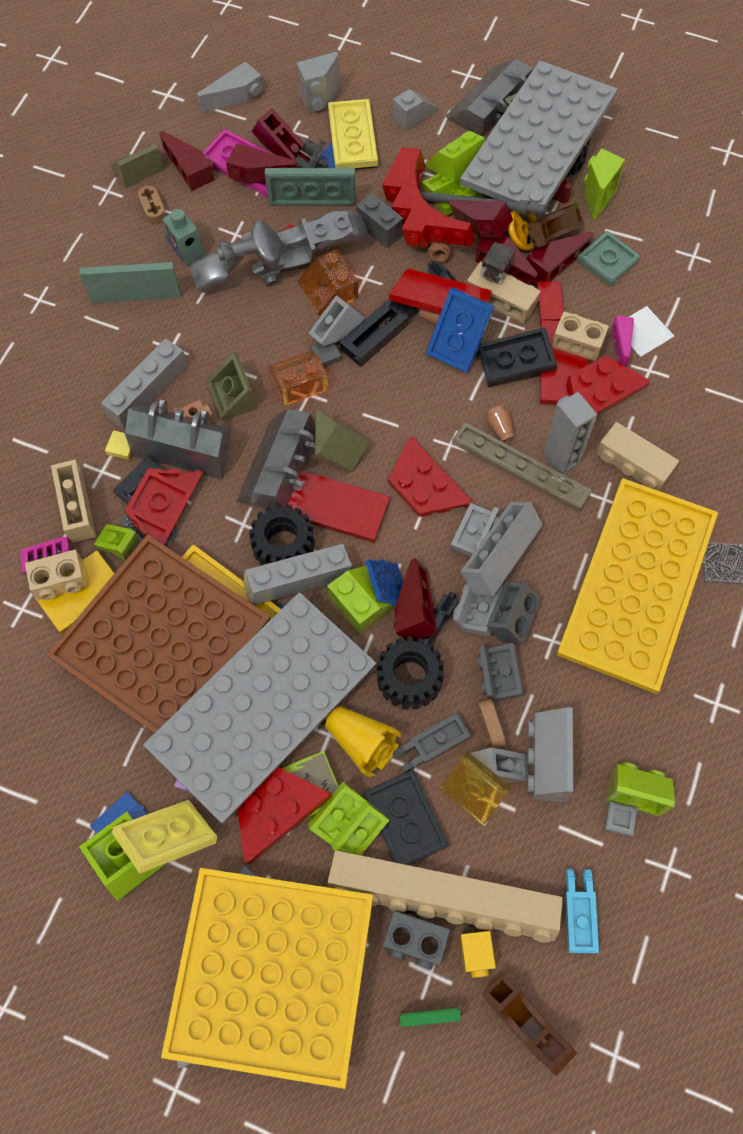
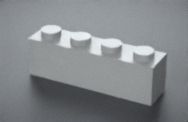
M165 338L101 402L107 418L125 430L128 409L139 405L148 407L188 367L183 350Z
M579 392L570 397L568 395L564 396L557 402L543 452L544 457L553 468L562 474L580 464L597 417V413Z
M510 502L460 571L473 594L494 596L543 524L531 502Z
M340 544L247 569L244 573L243 585L250 603L258 605L329 585L346 571L351 570L352 565L344 545Z

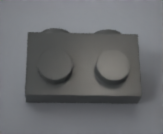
M509 643L487 648L485 645L479 646L480 654L477 655V662L484 674V679L481 680L484 695H487L493 702L525 696L516 645Z

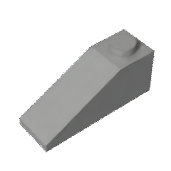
M242 63L197 93L200 110L206 112L249 102L263 92L262 77L248 63Z

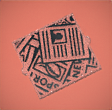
M708 542L701 564L703 565L704 582L743 585V545Z

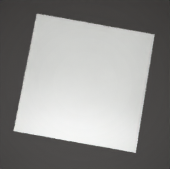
M648 306L629 316L634 319L631 347L640 357L674 337Z

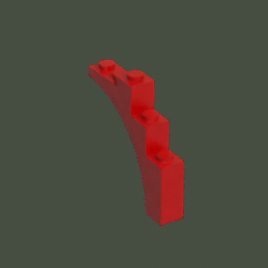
M401 147L382 183L386 200L393 202L392 209L403 217L404 225L402 232L406 245L427 248L430 241L472 247L475 238L471 223L454 220L440 214L422 198L419 190L421 177L426 165L421 149Z

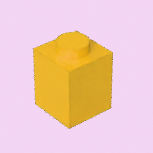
M490 931L461 934L459 940L464 973L471 972L472 978L489 976V970L496 968Z

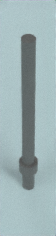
M422 192L421 194L425 201L447 204L451 200L505 201L433 192ZM520 200L519 202L506 201L509 210L517 211L518 214L528 215L529 213L545 215L547 212V205L533 204L528 200Z

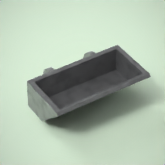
M517 59L494 66L446 115V118L464 129L483 137L493 126H496L508 107L504 100L519 92L533 68Z
M161 399L159 402L154 401L150 408L139 405L128 409L125 436L132 456L142 459L148 456L154 462L192 472L200 470L203 472V475L223 479L232 429L209 423L208 411L196 412L193 419L184 417L183 410L178 409L176 414L167 412V401Z
M287 409L270 420L236 501L265 508L270 506L271 509L276 508L277 504H281V507L285 508L292 491L302 489L304 483L297 479L307 454L315 453V443H313L315 438V422L309 412Z

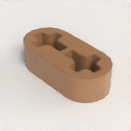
M153 186L142 187L138 191V197L148 222L151 224L162 223L166 213L156 188ZM147 196H150L152 200L148 201ZM156 209L157 214H154L152 210Z
M489 698L477 702L478 714L490 748L500 749L506 747L505 737L492 700Z

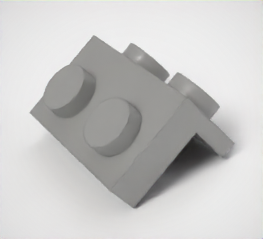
M470 503L450 548L471 557L499 519V508L494 507L493 511H489Z
M467 583L464 585L459 605L454 610L453 618L462 632L490 637L491 631L486 626L503 586H500L495 595L491 596L473 594Z

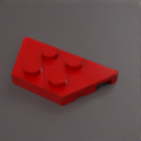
M606 355L570 374L567 378L571 394L579 392L597 415L646 388L650 383L649 379Z
M411 436L388 478L389 485L418 517L429 516L435 512H449L451 508L461 506L468 508L472 500Z
M148 468L128 503L125 514L144 538L148 534L165 546L203 472L200 470L180 472V469L163 471L161 469Z
M278 767L237 809L244 862L246 864L254 862L333 795L311 782Z

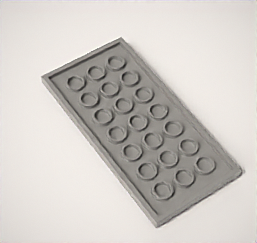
M539 61L461 176L460 185L497 200L514 202L528 200L533 204L548 205L617 96L618 88Z
M299 592L155 732L143 746L214 817L224 824L368 675L377 663Z

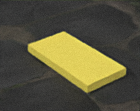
M369 99L329 102L328 111L335 168L378 166Z

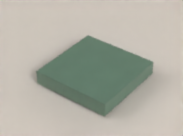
M606 231L577 256L576 261L610 287L640 261L641 256L609 231Z

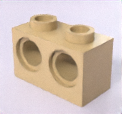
M564 311L554 334L551 347L596 361L609 326L599 321L589 320L577 314Z
M76 549L25 563L29 589L37 600H50L56 595L75 593L80 591L81 588L88 587L83 559ZM69 571H74L71 576L65 577ZM49 577L47 582L40 584L44 578Z

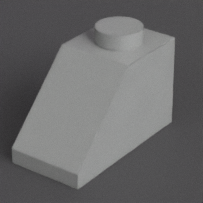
M411 89L393 98V119L405 131L438 111V107L425 95Z
M336 295L309 334L325 346L342 340L361 324L365 317Z
M487 748L466 754L468 782L481 784L527 782L528 767L526 754L497 748Z

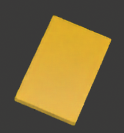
M98 551L83 559L88 587L81 588L80 591L75 593L56 595L50 600H37L61 635L67 631L114 575V572ZM69 571L65 577L71 576L74 571Z

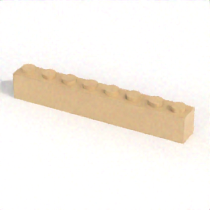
M335 850L327 888L372 894V907L382 905L396 912H415L423 918L439 917L446 919L452 924L468 923L475 925L476 928L481 930H501L505 934L514 937L521 935L530 936L534 940L543 943L555 942L560 931L563 897Z

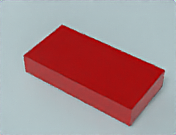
M560 281L537 282V289L541 291L538 301L540 324L541 320L560 321L563 314Z

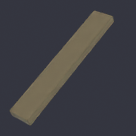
M467 422L462 424L452 439V444L580 512L592 492V489Z

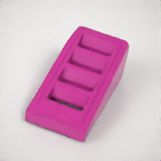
M617 315L612 325V334L618 362L627 367L631 353L634 319L633 317Z
M61 537L21 549L22 573L27 574L25 563L29 562L28 556L33 555V560H38V554L41 553L43 558L48 557V552H52L53 556L57 555L59 550H61V553L73 550L69 538Z

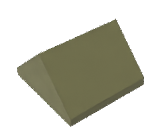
M157 144L141 149L111 164L126 188L164 170Z
M233 352L207 380L220 419H227L256 409L253 393L238 353Z
M320 410L316 411L315 455L348 473L353 471L370 441Z

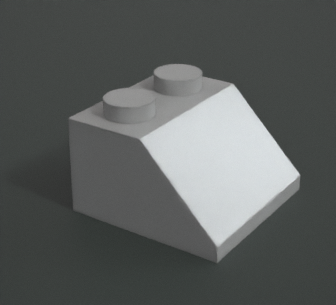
M337 52L297 62L299 94L308 114L328 108V103L333 100L340 89Z

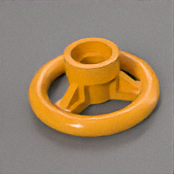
M511 211L513 221L508 227L509 238L519 249L523 251L533 250L536 246H533L532 242L527 244V235L529 234L528 223L522 220L517 211ZM529 213L526 215L530 221L537 219L535 214Z

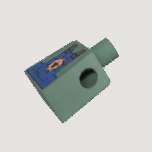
M175 209L170 215L162 219L166 240L186 267L205 256L198 230L183 210ZM185 241L187 243L190 242V246H186Z

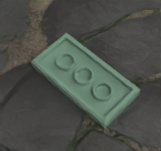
M265 168L270 206L356 205L355 168Z
M173 262L80 268L79 275L91 303L181 298V288Z

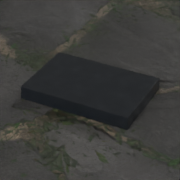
M545 327L482 343L478 348L488 387L557 370V363Z
M413 769L363 792L365 799L389 819V822L380 832L394 863L411 865L449 847Z

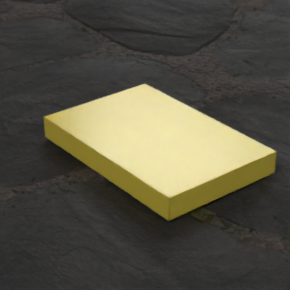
M189 799L113 827L112 832L139 874L216 844L217 835Z

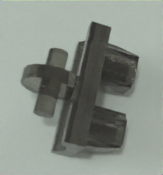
M306 139L300 152L308 156L309 160L307 161L298 155L295 159L297 161V168H329L326 164L328 160L326 157L322 156L321 159H318L326 143L320 140L316 144Z

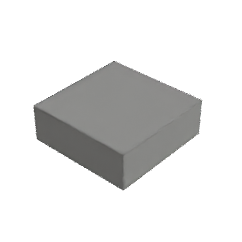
M610 801L608 803L604 830L632 837L634 835L638 808Z

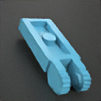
M566 869L567 892H565L568 953L598 954L596 892H593L592 871L590 869L583 870L584 892H575L573 869Z

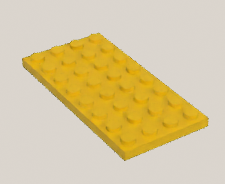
M622 478L556 656L658 694L718 512Z

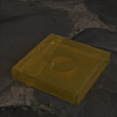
M467 751L440 790L480 824L484 825L512 787Z

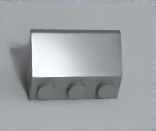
M570 707L537 712L534 714L532 721H528L527 737L532 738V748L527 749V764L531 765V775H527V792H531V800L565 802L573 793V708Z

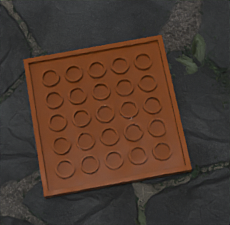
M147 534L46 656L149 731L155 733L271 620V617Z

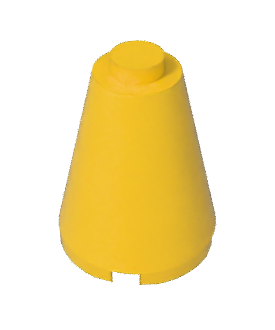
M339 706L335 708L325 718L326 729L358 769L367 777H373L375 774L372 771L377 767L382 770L394 756L393 752L399 746L395 742L396 737L401 738V733L397 729L345 707Z

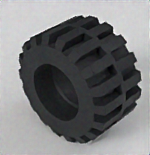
M277 504L274 509H271L270 506L265 508L266 512L264 514L259 512L257 514L258 520L253 519L251 523L252 529L249 530L250 543L256 560H259L261 566L314 552L315 541L312 523L309 522V517L306 514L302 515L301 509L296 508L293 510L292 505L286 504L285 508H282L281 504ZM279 532H290L296 536V539L285 547H276L268 543L271 537Z
M407 637V641L404 642L402 638L396 639L395 645L390 643L387 645V651L381 652L380 660L377 663L378 687L380 691H383V697L386 700L390 699L391 704L395 707L398 704L402 705V709L407 710L408 706H413V710L419 709L421 704L425 707L429 705L431 699L434 700L437 697L438 691L441 690L444 677L443 660H440L441 654L438 650L433 651L434 645L430 642L426 646L424 645V639L421 638L418 639V642L413 641V637ZM412 662L424 669L426 677L418 684L408 685L400 682L394 675V671L401 664Z

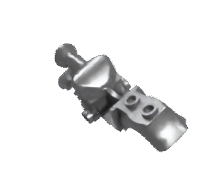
M348 209L326 213L310 222H306V219L303 218L299 221L298 226L274 232L272 227L259 220L253 224L251 232L241 236L243 241L229 243L219 240L220 246L216 247L217 251L194 261L190 265V271L196 288L203 293L209 292L216 287L224 285L229 280V272L237 266L245 255L256 253L260 261L252 265L254 274L259 275L262 281L266 283V286H273L279 282L280 270L285 272L286 269L312 263L316 257L335 246L345 243L363 242L367 238L368 233L362 215L357 211Z

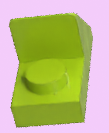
M106 524L93 545L102 551L115 554L125 562L140 544V540L132 529Z

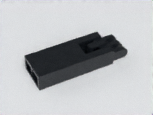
M387 300L340 341V351L362 367L408 326L409 317L416 312L417 308ZM385 320V326L379 327L378 325Z

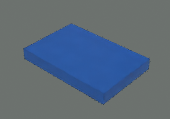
M451 287L425 354L468 373L495 306Z

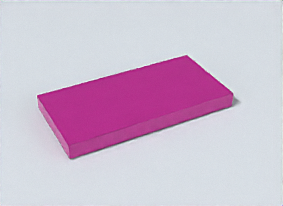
M224 129L204 150L203 154L206 158L211 159L215 170L228 176L226 161L236 143L265 152L268 151ZM238 181L268 197L266 182L247 184Z

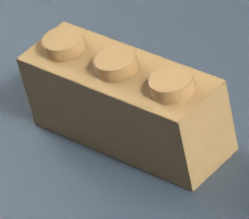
M481 261L466 283L492 290V297L488 303L494 305L495 310L523 324L526 323L537 307L541 292L534 286L527 285L515 277L507 275Z
M618 422L613 425L600 442L596 453L604 462L611 463L621 469L625 475L632 476L640 481L643 486L658 491L661 490L679 463L678 459Z
M76 459L51 465L65 534L71 543L96 537L84 475Z

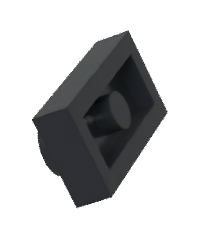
M147 456L113 491L115 495L128 504L148 468L165 470Z

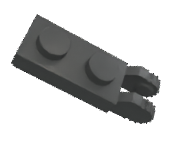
M455 713L411 738L410 742L396 749L393 755L395 758H401L411 750H416L419 756L406 762L401 767L405 773L417 768L422 763H428L471 738V735L459 715Z

